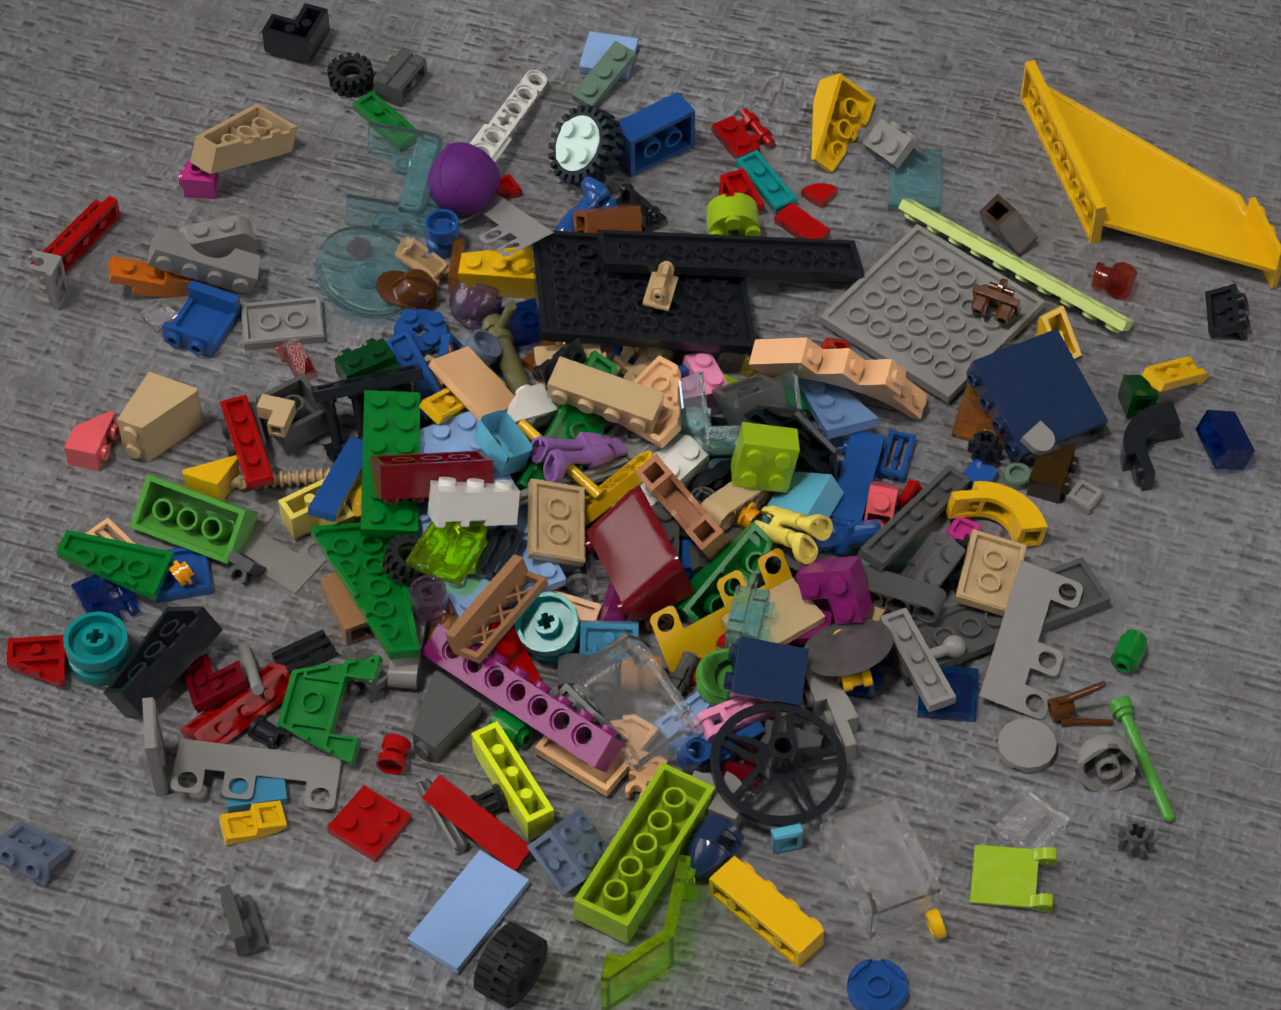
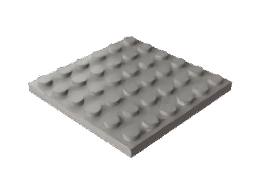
M917 224L864 274L863 278L854 283L820 316V324L876 359L894 360L907 371L906 378L946 403H949L968 384L966 372L972 361L1002 350L1003 343L1011 341L1044 308L1045 301L1008 279L1007 287L1014 289L1015 294L1013 297L1020 299L1021 311L1019 316L1014 315L1010 323L1005 325L995 320L996 308L989 306L985 316L972 313V290L974 285L978 284L988 288L990 281L999 284L1000 280L1006 277Z

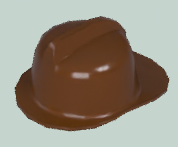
M412 269L407 272L390 270L381 274L377 279V292L387 303L413 310H431L436 305L437 294L435 290L437 282L424 270Z

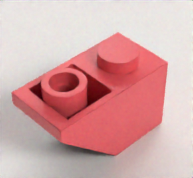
M106 412L74 426L64 447L68 465L100 471L103 462L107 461L110 456V447L113 440H117L120 433L115 412Z
M873 481L870 484L864 520L876 519L881 523L882 528L896 515L897 500L901 486Z

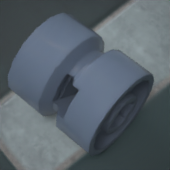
M482 329L475 330L460 348L469 346L487 367L492 365L502 353V346L499 340L492 333Z

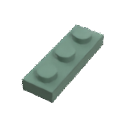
M615 40L574 90L572 99L583 106L591 105L597 107L636 59V52Z

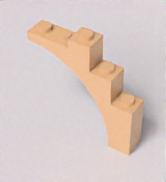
M808 337L755 340L749 365L766 376L803 378L844 387L882 401L901 411L911 419H921L927 393L905 377L907 371L892 359L864 360L850 348L822 349Z

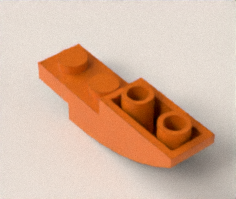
M111 256L108 262L109 282L131 286L132 294L154 297L188 296L187 286L192 280L218 289V286L148 266V262Z

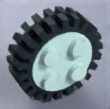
M578 105L577 109L571 108L569 110L570 115L564 114L561 117L564 121L563 124L557 122L555 125L559 131L558 133L552 132L550 136L555 139V143L549 142L548 148L554 150V152L548 153V159L553 160L550 163V167L555 170L553 173L560 180L581 188V182L585 177H592L603 183L607 180L604 174L612 175L614 171L610 166L617 167L619 161L615 160L616 155L622 156L623 152L617 149V147L624 145V139L618 138L623 135V131L618 128L620 123L618 120H615L614 115L591 105Z

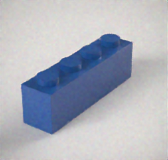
M859 431L851 433L850 440H844L842 455L845 456L844 461L839 460L837 464V477H839L837 483L844 494L829 517L830 519L864 520L870 484L876 481L877 471L884 450L885 436Z

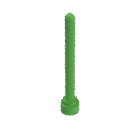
M1129 696L1118 697L1108 705L1113 718H1116L1123 724L1164 821L1172 822L1175 819V814L1132 718L1135 708Z

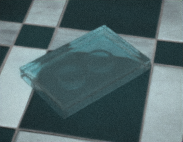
M913 149L899 168L890 163L888 210L902 211L898 209L902 199H913L927 208L940 213L942 150L924 149L922 154Z

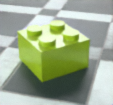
M742 422L731 461L732 486L788 493L800 451L798 430L795 428Z

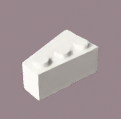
M439 477V481L430 480L427 514L437 528L445 527V522L451 521L459 522L461 527H468L469 522L483 523L484 526L517 525L520 491L508 480H496L495 484L484 483V480L469 478L467 482H456L455 478Z

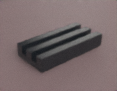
M497 525L476 568V574L493 579L497 574L495 570L510 540L515 541L501 569L514 554L517 555L525 539V532L519 531L516 533L513 528L509 527L507 530L504 529L503 525ZM501 536H503L504 538L490 564V567L488 570H486V567L498 545V542Z
M322 629L272 652L271 655L276 664L285 666L300 660L286 667L291 675L292 670L312 667L336 656V649L331 645V641L326 637V633ZM325 648V650L310 656V654Z

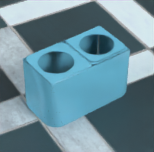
M498 410L483 415L473 437L481 450L493 459V465L501 476L525 469L533 446L507 412ZM494 438L499 440L501 446L497 443V441Z

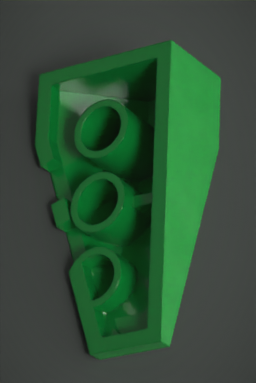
M752 522L689 581L695 594L671 606L675 607L677 613L689 625L725 607L717 588V582L720 578L735 570L743 574L749 593L753 592L751 588L758 573H761L758 560L761 556L770 552L774 541L755 522ZM736 578L728 579L724 585V591L728 596L737 595L741 588L740 582Z

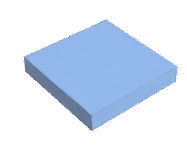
M590 31L579 64V73L588 74L615 40L636 52L638 38ZM632 64L619 79L628 80Z

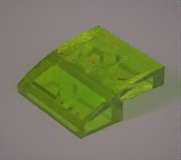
M431 521L405 561L411 567L433 578L460 586L488 544V541L484 535L461 530L456 522H445V527L437 528L433 521Z

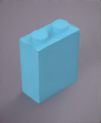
M794 471L788 493L775 492L767 506L774 505L797 513H803L806 516L822 514L830 517L844 492L832 474ZM763 515L761 522L770 524L771 520ZM787 527V528H786V529H790V530H793V531H795V532H798V530H796V529H794V528H791V527Z

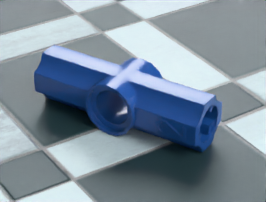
M845 518L831 519L833 530L827 540L821 541L813 537L811 538L815 541L818 551L828 550L837 554H847L851 552V548L862 547L881 529V523L876 519L851 521Z

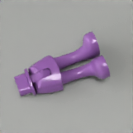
M579 432L576 439H556L550 436L536 437L531 442L533 448L530 453L535 463L544 462L543 473L545 479L550 482H559L564 477L567 466L572 464H583L588 468L602 466L609 462H615L618 457L625 456L626 448L619 438H611L608 435L602 436L597 433Z

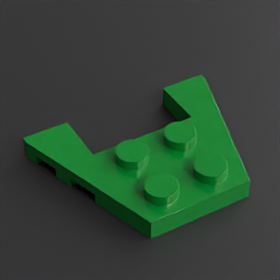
M380 655L369 656L370 659L357 661L356 659H351L337 665L329 666V664L292 670L277 725L284 727L288 733L346 764L355 766L361 740L358 737L337 735L334 732L348 681L377 684L383 664L382 657Z

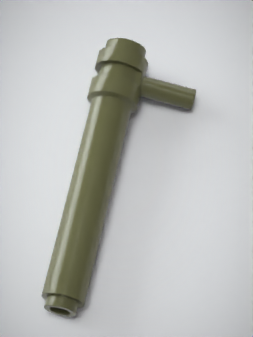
M508 302L502 315L491 314L483 319L481 328L492 333L501 343L502 353L496 360L509 390L515 396L517 389L526 384L531 386L514 347V337L508 326L517 306L512 302ZM543 426L534 429L539 431L543 428Z

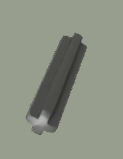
M428 778L417 783V791L421 798L433 783ZM424 801L453 853L460 854L466 851L468 848L467 841L461 830Z

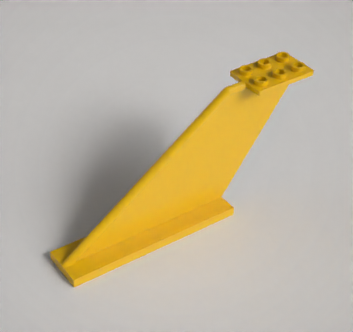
M1035 60L1025 62L1020 98L1090 244L1101 241L1103 226L1260 269L1263 271L1270 287H1277L1279 277H1281V244L1276 237L1274 226L1269 224L1266 218L1264 207L1259 205L1256 197L1249 198L1247 206L1241 194L1046 84Z

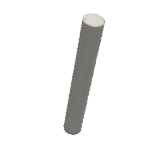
M242 642L238 645V650L252 692L255 695H260L263 693L264 688L249 644Z

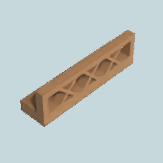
M514 554L445 633L452 652L480 664L548 585L546 577L529 572L523 557ZM527 581L535 584L531 589L520 591ZM518 601L515 608L503 611L507 604ZM501 621L498 628L486 631L490 624ZM484 641V644L477 652L469 649L473 644Z

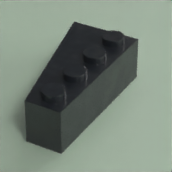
M203 606L167 607L103 693L124 716H143L142 698L153 697L156 702L223 629Z

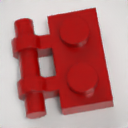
M747 108L740 111V116L743 120L738 121L732 115L712 124L711 132L734 159L758 150L760 153L759 145L765 144L768 148L775 144L771 131L767 127H763L759 122V117ZM752 129L755 134L750 135L747 131Z

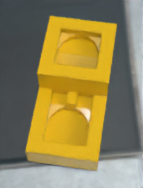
M281 800L251 804L250 811L220 814L219 819L225 846L260 839L287 828Z

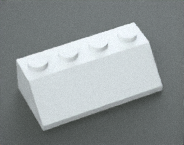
M680 433L663 449L660 448L653 454H657L686 488L691 485L692 479L697 474L704 473L709 466L710 453L691 436ZM643 481L636 486H641L651 506H663Z

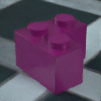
M860 555L816 559L811 564H804L796 574L802 601L829 598L835 624L861 623L873 609Z

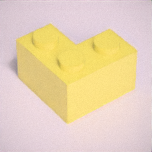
M325 478L278 500L281 521L294 539L311 532V526L356 523L355 515L347 503H345L335 522L308 515V507Z

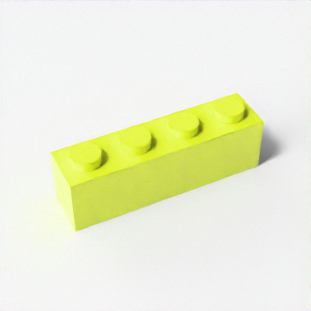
M496 721L471 733L472 749L475 757L492 784H498L501 787L508 803L507 808L527 840L530 841L550 830L552 823H555L554 809L499 722Z

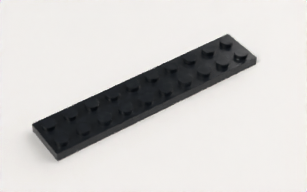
M598 229L596 233L602 272L651 274L652 272H657L660 263L669 261L674 266L673 275L857 282L860 278L864 277L854 240Z

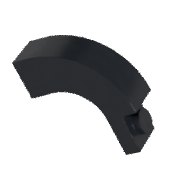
M1172 401L1155 404L1143 409L1131 419L1124 432L1120 453L1122 472L1131 470L1132 478L1134 481H1138L1141 491L1152 490L1156 474L1147 449L1156 443L1175 440L1178 437L1181 421Z

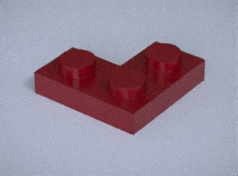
M208 654L197 658L183 672L193 707L198 713L250 687L245 668L239 660L216 672L212 659Z

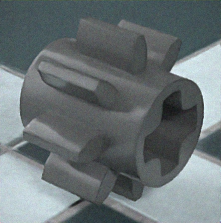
M1130 819L1127 829L1124 827L1119 828L1118 837L1120 839L1118 848H1124L1127 857L1140 856L1144 858L1145 850H1153L1155 841L1153 836L1155 830L1149 829L1144 820L1133 822Z

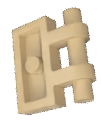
M623 346V351L620 355H616L611 361L617 365L616 376L620 373L625 375L623 379L634 381L659 355L672 362L674 360V352L668 349ZM631 357L637 359L633 365L628 363Z

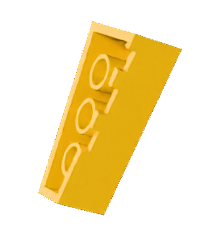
M530 245L509 256H502L496 249L461 253L458 271L460 294L536 299ZM518 247L504 248L503 251L510 252Z

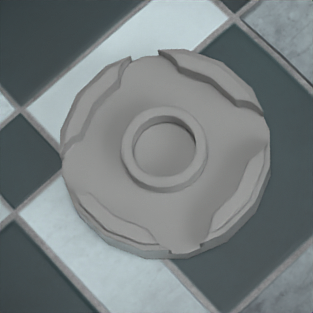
M1022 718L1013 720L1003 727L999 733L997 750L1000 759L1006 766L1011 769H1019L1023 773L1040 772L1050 765L1055 756L1057 742L1054 733L1047 725L1038 720Z

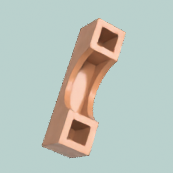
M657 454L635 471L638 477L710 560L732 542Z

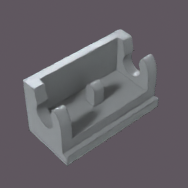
M34 250L31 256L35 261V265L29 264V269L33 273L38 274L39 290L48 295V297L36 296L37 301L40 304L59 310L69 292L62 257Z

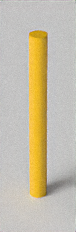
M522 419L517 424L524 435L531 441L536 437L542 436L525 419ZM574 464L566 467L565 472L581 487H585V490L595 500H598L604 492Z

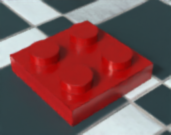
M363 785L327 826L328 834L373 862H376L411 822L412 818L409 812Z

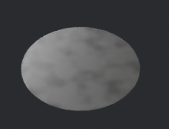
M865 619L861 623H834L818 631L805 644L804 648L809 649L807 668L814 673L834 677L862 672L879 663L889 653L893 645V634L886 625L871 619Z

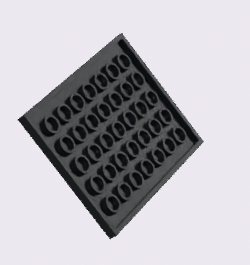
M551 230L554 233L530 245L540 341L572 343L577 338H580L582 344L733 353L739 355L752 354L756 336L745 278L673 275L678 277L669 311L642 305L651 274L602 272L596 233Z

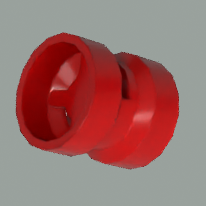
M387 734L383 737L381 743L383 751L377 757L376 766L387 774L399 775L405 771L407 764L405 757L410 753L411 742L404 736Z

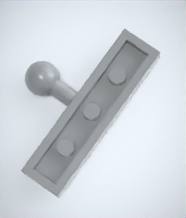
M907 608L880 616L879 622L891 630L893 634L892 647L928 712L954 704L956 702V695L935 659L946 655L951 658L962 656L966 649L964 639L958 635H950L944 640L942 645L929 649Z

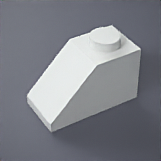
M542 383L532 386L526 384L516 390V395L510 402L507 413L516 424L525 419L533 428L547 425L558 409L552 399L547 397V391Z

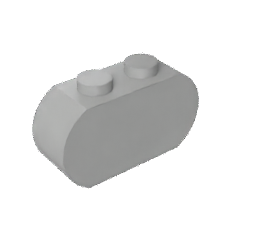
M241 215L190 224L179 230L185 233L189 244L196 251L208 257L222 258L231 254L235 248L253 254L257 251V242L251 222Z

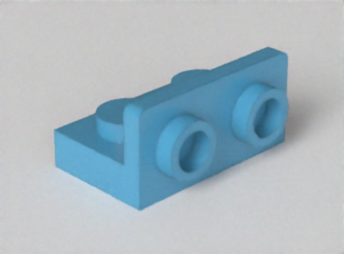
M581 620L580 654L611 653L617 655V662H621V656L638 657L639 622Z

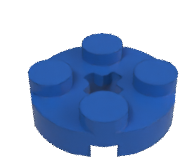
M406 309L394 325V336L409 330L423 357L427 354L432 355L435 347L441 344L442 335L448 334L444 317L437 311ZM417 331H426L422 336H417Z

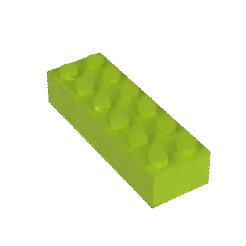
M662 762L575 897L574 919L628 944L687 851L690 837L695 834L704 818L708 815V807L715 796V787Z

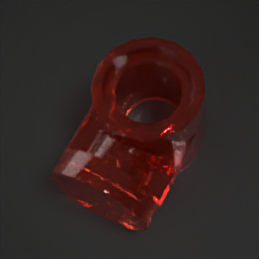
M1098 262L1094 270L1091 286L1097 289L1104 287L1106 293L1112 298L1126 299L1131 293L1137 277V271L1132 265L1125 262L1115 263L1112 268L1105 266V263Z

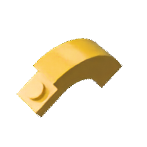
M974 481L972 490L952 492L945 510L949 519L963 517H986L992 519L1008 531L1012 541L1025 544L1027 547L1041 546L1048 528L1042 513L1029 498L1017 490L994 482Z

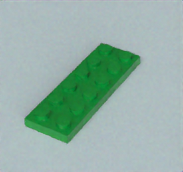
M364 390L360 535L395 537L400 535V537H403L404 534H409V537H413V534L418 535V502L412 501V498L401 499V503H384V500H381L375 492L370 456L419 453L420 392Z

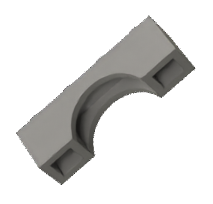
M160 225L151 240L148 266L246 295L251 293L258 280L260 255L235 248L228 256L222 258L208 257L196 251L189 244L185 233Z

